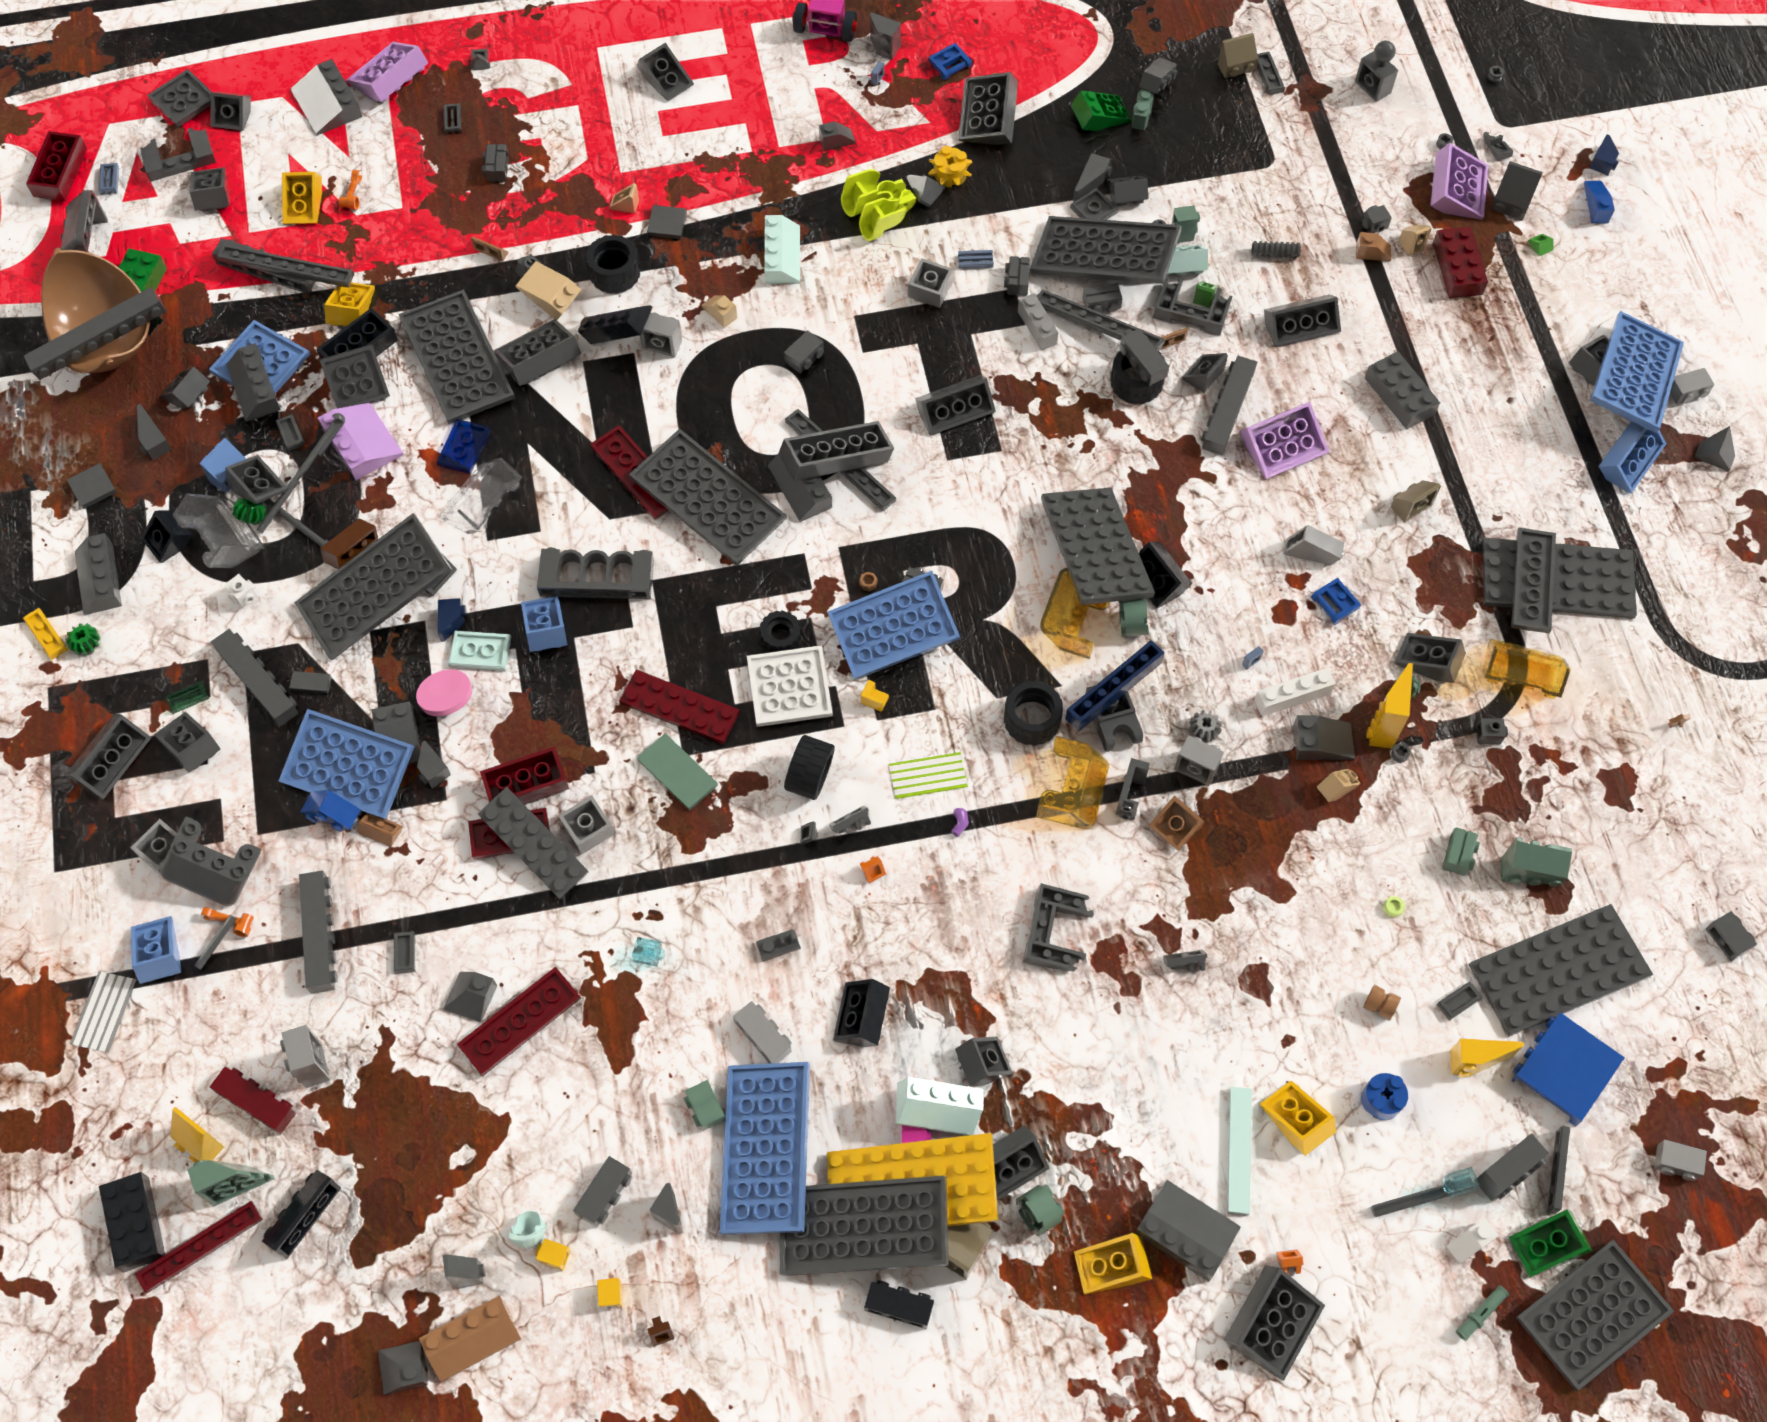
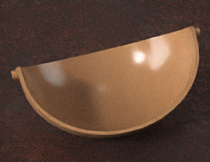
M54 249V254L48 262L44 273L41 290L42 315L49 340L52 341L141 293L140 289L124 271L100 256L79 250ZM150 321L67 365V367L79 373H102L120 367L128 362L143 345L149 331Z

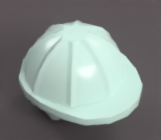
M524 1212L517 1216L514 1226L511 1227V1231L508 1234L509 1241L514 1242L521 1248H534L542 1242L546 1224L538 1212Z

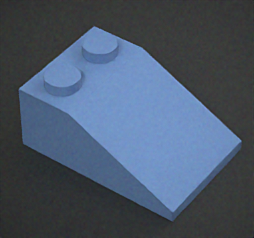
M558 596L521 602L530 652L567 645Z
M172 916L131 927L132 968L140 984L181 973L180 956Z

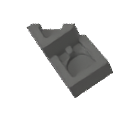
M1484 132L1483 138L1497 161L1513 156V150L1503 141L1504 135L1495 137L1490 136L1489 132Z

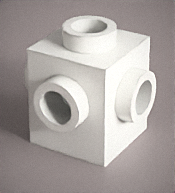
M239 574L224 585L229 593L228 598L234 604L238 603L242 608L252 603L257 597L254 591L256 589L254 584L250 580L245 581Z

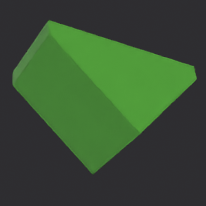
M1200 281L1196 287L1193 303L1210 308L1217 285Z

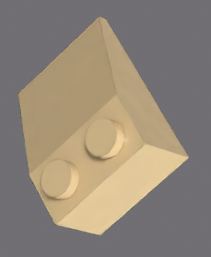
M537 261L534 262L515 286L556 320L560 318L582 290L569 278Z

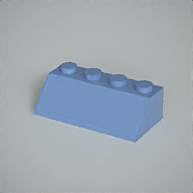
M1630 422L1603 459L1599 468L1607 481L1628 493H1632L1667 443L1660 430L1655 433L1639 424Z

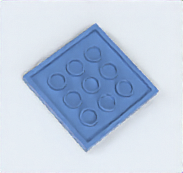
M253 320L209 368L211 374L234 386L226 364L239 348L256 343L276 394L310 356V352Z

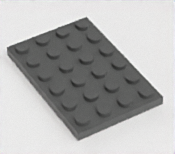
M1611 1240L1519 1314L1516 1319L1577 1392L1671 1315L1674 1310L1618 1244Z

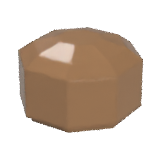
M870 572L861 574L859 585L862 590L871 591L876 589L878 579L875 574Z

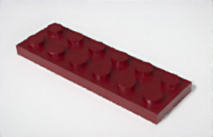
M620 425L590 444L591 449L654 520L669 511L629 478V474L648 456Z
M637 669L619 700L622 705L723 745L740 713L737 708Z
M554 967L457 1043V1045L483 1077L578 1002L581 997L561 972Z

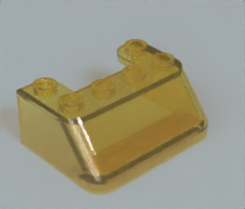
M1064 568L1059 572L1040 622V629L1060 650L1090 659L1093 652V642L1079 637L1080 630L1089 607L1105 610L1110 606L1111 602L1081 605L1068 569Z
M1490 639L1482 673L1484 678H1487V681L1490 683L1498 684V682H1503L1504 679L1505 683L1511 685L1520 683L1523 684L1524 688L1530 690L1539 688L1545 697L1555 699L1556 697L1562 698L1571 668L1563 657Z
M1056 736L1053 752L1060 757L1070 759L1062 792L1054 790L1044 791L1040 796L1036 818L1081 829H1091L1096 823L1109 763L1089 744Z

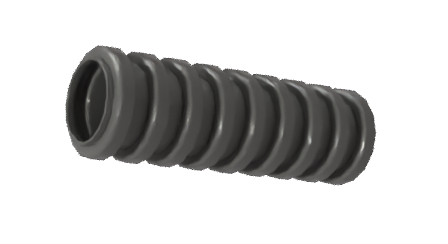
M1254 241L1252 243L1253 256L1258 255V257H1261L1263 255L1266 257L1269 255V257H1272L1274 255V257L1285 256L1287 258L1290 256V258H1293L1295 256L1299 258L1301 253L1300 242L1296 244L1294 242H1291V244L1286 242L1284 244V242L1273 243V241H1270L1268 243L1265 241L1262 243V241H1259L1257 243V241Z

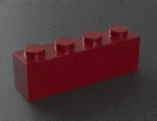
M224 1067L209 1088L281 1135L296 1115L291 1109L293 1105L285 1099H282L281 1102L275 1099L276 1094L267 1088L264 1091L258 1088L260 1084L252 1078H249L247 1081L242 1077L244 1074L233 1067L230 1070Z

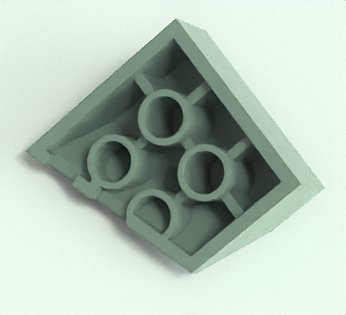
M1516 837L1501 858L1502 881L1510 884L1529 883V885L1533 886L1540 884H1549L1551 887L1561 886L1568 878L1572 848L1553 844L1540 846L1538 841L1532 840L1530 843H1525L1523 838Z
M212 1160L198 1161L193 1164V1167L187 1169L195 1193L214 1207L275 1179L274 1175L247 1165Z

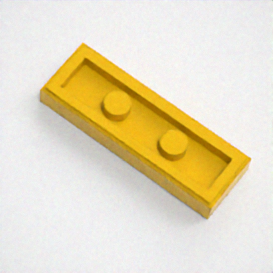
M40 608L23 617L51 660L68 651V648Z

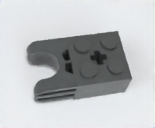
M1094 686L1087 687L1085 694H1086L1089 690H1091ZM1129 692L1125 693L1093 720L1106 752L1113 751L1115 745L1114 735L1116 733L1122 732L1127 734L1134 744L1143 742V731L1136 716V710Z

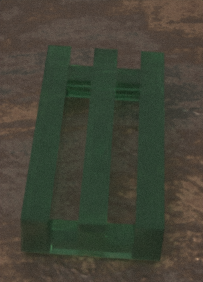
M199 681L166 695L165 698L172 714H175L208 700L209 696L203 682ZM201 689V690L196 691V692H194V693H192V694H188V693H191V692H193V691H195V690Z

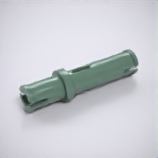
M1498 1285L1473 1313L1470 1312L1467 1315L1468 1319L1455 1331L1462 1340L1467 1341L1477 1329H1481L1484 1325L1483 1322L1509 1296L1507 1290Z

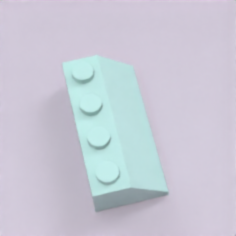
M765 215L764 271L766 284L800 283V225L783 215Z
M1202 245L1176 247L1166 277L1169 276V273L1186 275V272L1193 271V274H1201L1203 270H1209L1208 249Z
M907 1077L897 1082V1125L968 1136L974 1134L983 1111V1089Z

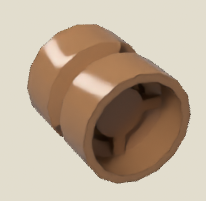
M1374 984L1363 1008L1373 1013L1379 1011L1380 1017L1390 1021L1399 1005L1401 997L1391 992L1385 994V989Z

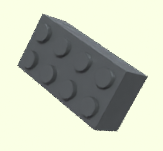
M1398 351L1368 367L1365 375L1366 381L1406 430L1436 414L1441 402Z

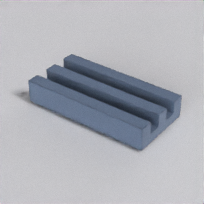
M118 163L100 164V194L103 195L104 192L111 194L112 191L114 194L118 193ZM106 168H108L107 187H105Z
M993 250L958 251L959 269L993 267Z

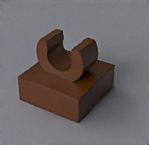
M660 1316L652 1319L653 1327L647 1328L653 1346L674 1339L668 1321L663 1323Z

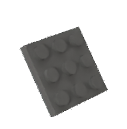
M187 69L147 96L171 122L180 127L211 106L212 91Z
M372 344L320 359L337 409L365 404L390 396Z

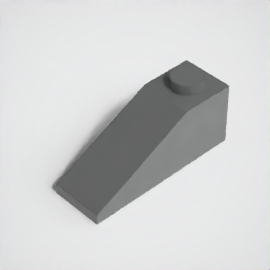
M1091 153L1074 190L1073 202L1101 185L1106 176L1109 177L1112 170L1109 158Z
M138 404V439L142 444L139 448L145 456L149 455L152 460H155L172 449L141 404Z
M449 1254L442 1255L445 1278L457 1289L483 1284L482 1277L486 1276L485 1266L477 1258Z

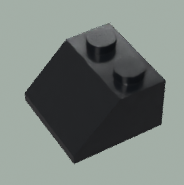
M174 510L154 511L141 539L159 563H163L186 548L192 533Z

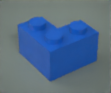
M323 790L310 793L301 813L306 815V819L313 823L328 822L331 824L332 829L341 832L351 830L361 809L334 792Z

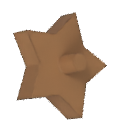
M1681 713L1677 717L1668 719V725L1670 728L1677 725L1681 728L1684 722L1691 719L1689 714L1683 715Z

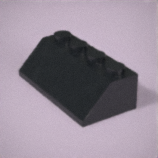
M651 305L584 317L580 322L577 332L590 344L640 336L653 307Z
M319 1170L311 1173L307 1177L304 1187L293 1195L292 1202L287 1209L285 1208L279 1213L277 1222L273 1227L271 1226L266 1230L261 1242L287 1260L340 1191L341 1187Z

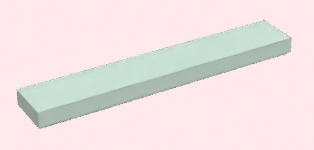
M1230 1087L1227 1213L1250 1214L1252 1088Z

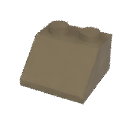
M1253 33L1222 41L1218 66L1225 79L1256 70L1258 56Z
M1425 480L1417 484L1413 483L1403 493L1398 492L1393 497L1391 508L1405 523L1433 505L1441 485Z

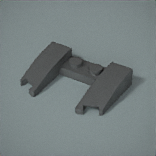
M188 128L194 151L164 160L161 159L155 138L144 148L141 147L144 167L150 182L216 163L206 129L198 131Z
M1168 278L1165 279L1154 309L1153 318L1170 322L1171 318L1194 323L1205 326L1204 332L1220 336L1233 296H1229L1226 300L1220 295L1222 289L1217 287L1209 310L1177 301L1184 278H1178V284H1168Z
M1040 883L1036 892L1031 929L1024 952V963L1072 972L1076 970L1073 965L1078 959L1084 960L1086 953L1052 945L1049 942L1055 911L1090 918L1094 916L1093 910L1087 911L1085 900L1089 899L1088 895Z

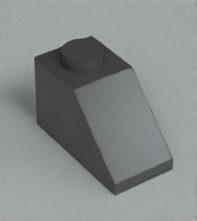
M834 121L819 125V140L824 151L856 143L852 130Z
M424 740L421 744L417 765L420 772L418 777L424 785L428 783L433 789L448 778L451 773L445 763Z

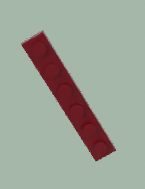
M249 1201L135 1273L145 1293L151 1292L261 1222L263 1218L254 1202Z

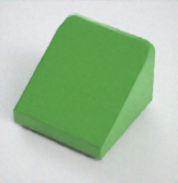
M1543 233L1528 240L1529 244L1540 256L1554 250L1553 238Z

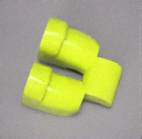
M874 169L864 170L848 176L841 194V204L845 213L849 217L861 214L859 227L861 234L867 241L880 238L885 230L901 223L906 212L916 202V197L911 190L906 189V184L902 179L894 182L886 180L877 185L881 174Z

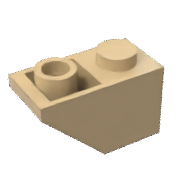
M1345 769L1332 772L1317 788L1327 801L1331 802L1340 799L1361 783L1357 780L1358 777L1352 770Z

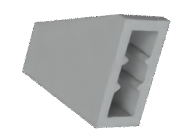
M1306 525L1286 539L1283 554L1331 565L1343 557L1344 542L1310 525Z

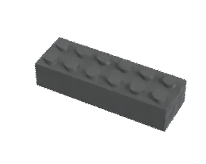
M875 421L785 438L778 453L793 481L886 463L889 461L894 447L880 422Z

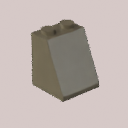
M986 1222L948 1226L949 1266L945 1267L967 1280L993 1236L991 1226Z

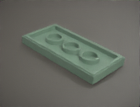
M666 733L637 757V761L689 811L718 786V783Z

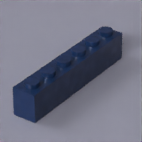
M1150 640L1067 709L1065 719L1078 732L1081 731L1162 664L1165 652Z

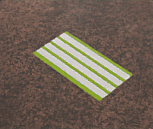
M961 752L889 764L895 799L968 787Z

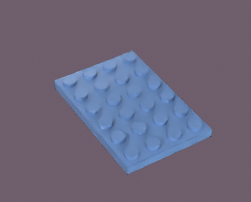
M933 571L827 611L854 680L960 639Z
M307 709L279 782L310 793L330 790L361 809V811L387 819L415 746Z

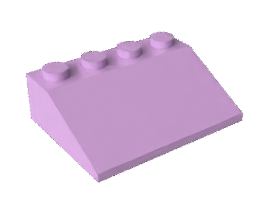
M392 42L346 79V81L372 100L384 102L389 98L390 94L398 91L402 84L410 81L413 75L421 72L424 66L428 64V61L419 46Z
M1451 143L1439 150L1435 157L1431 207L1444 214L1482 220L1485 211L1488 164Z
M1310 402L1239 430L1246 449L1265 479L1329 453Z
M370 403L333 409L318 417L324 432L333 422V414L341 413L345 417V424L331 443L355 480L404 455Z

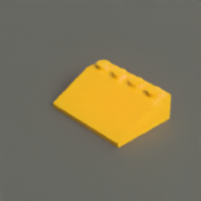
M1412 663L1406 666L1384 701L1380 702L1379 710H1376L1375 719L1372 718L1371 726L1367 729L1366 738H1369V746L1392 749L1410 715Z

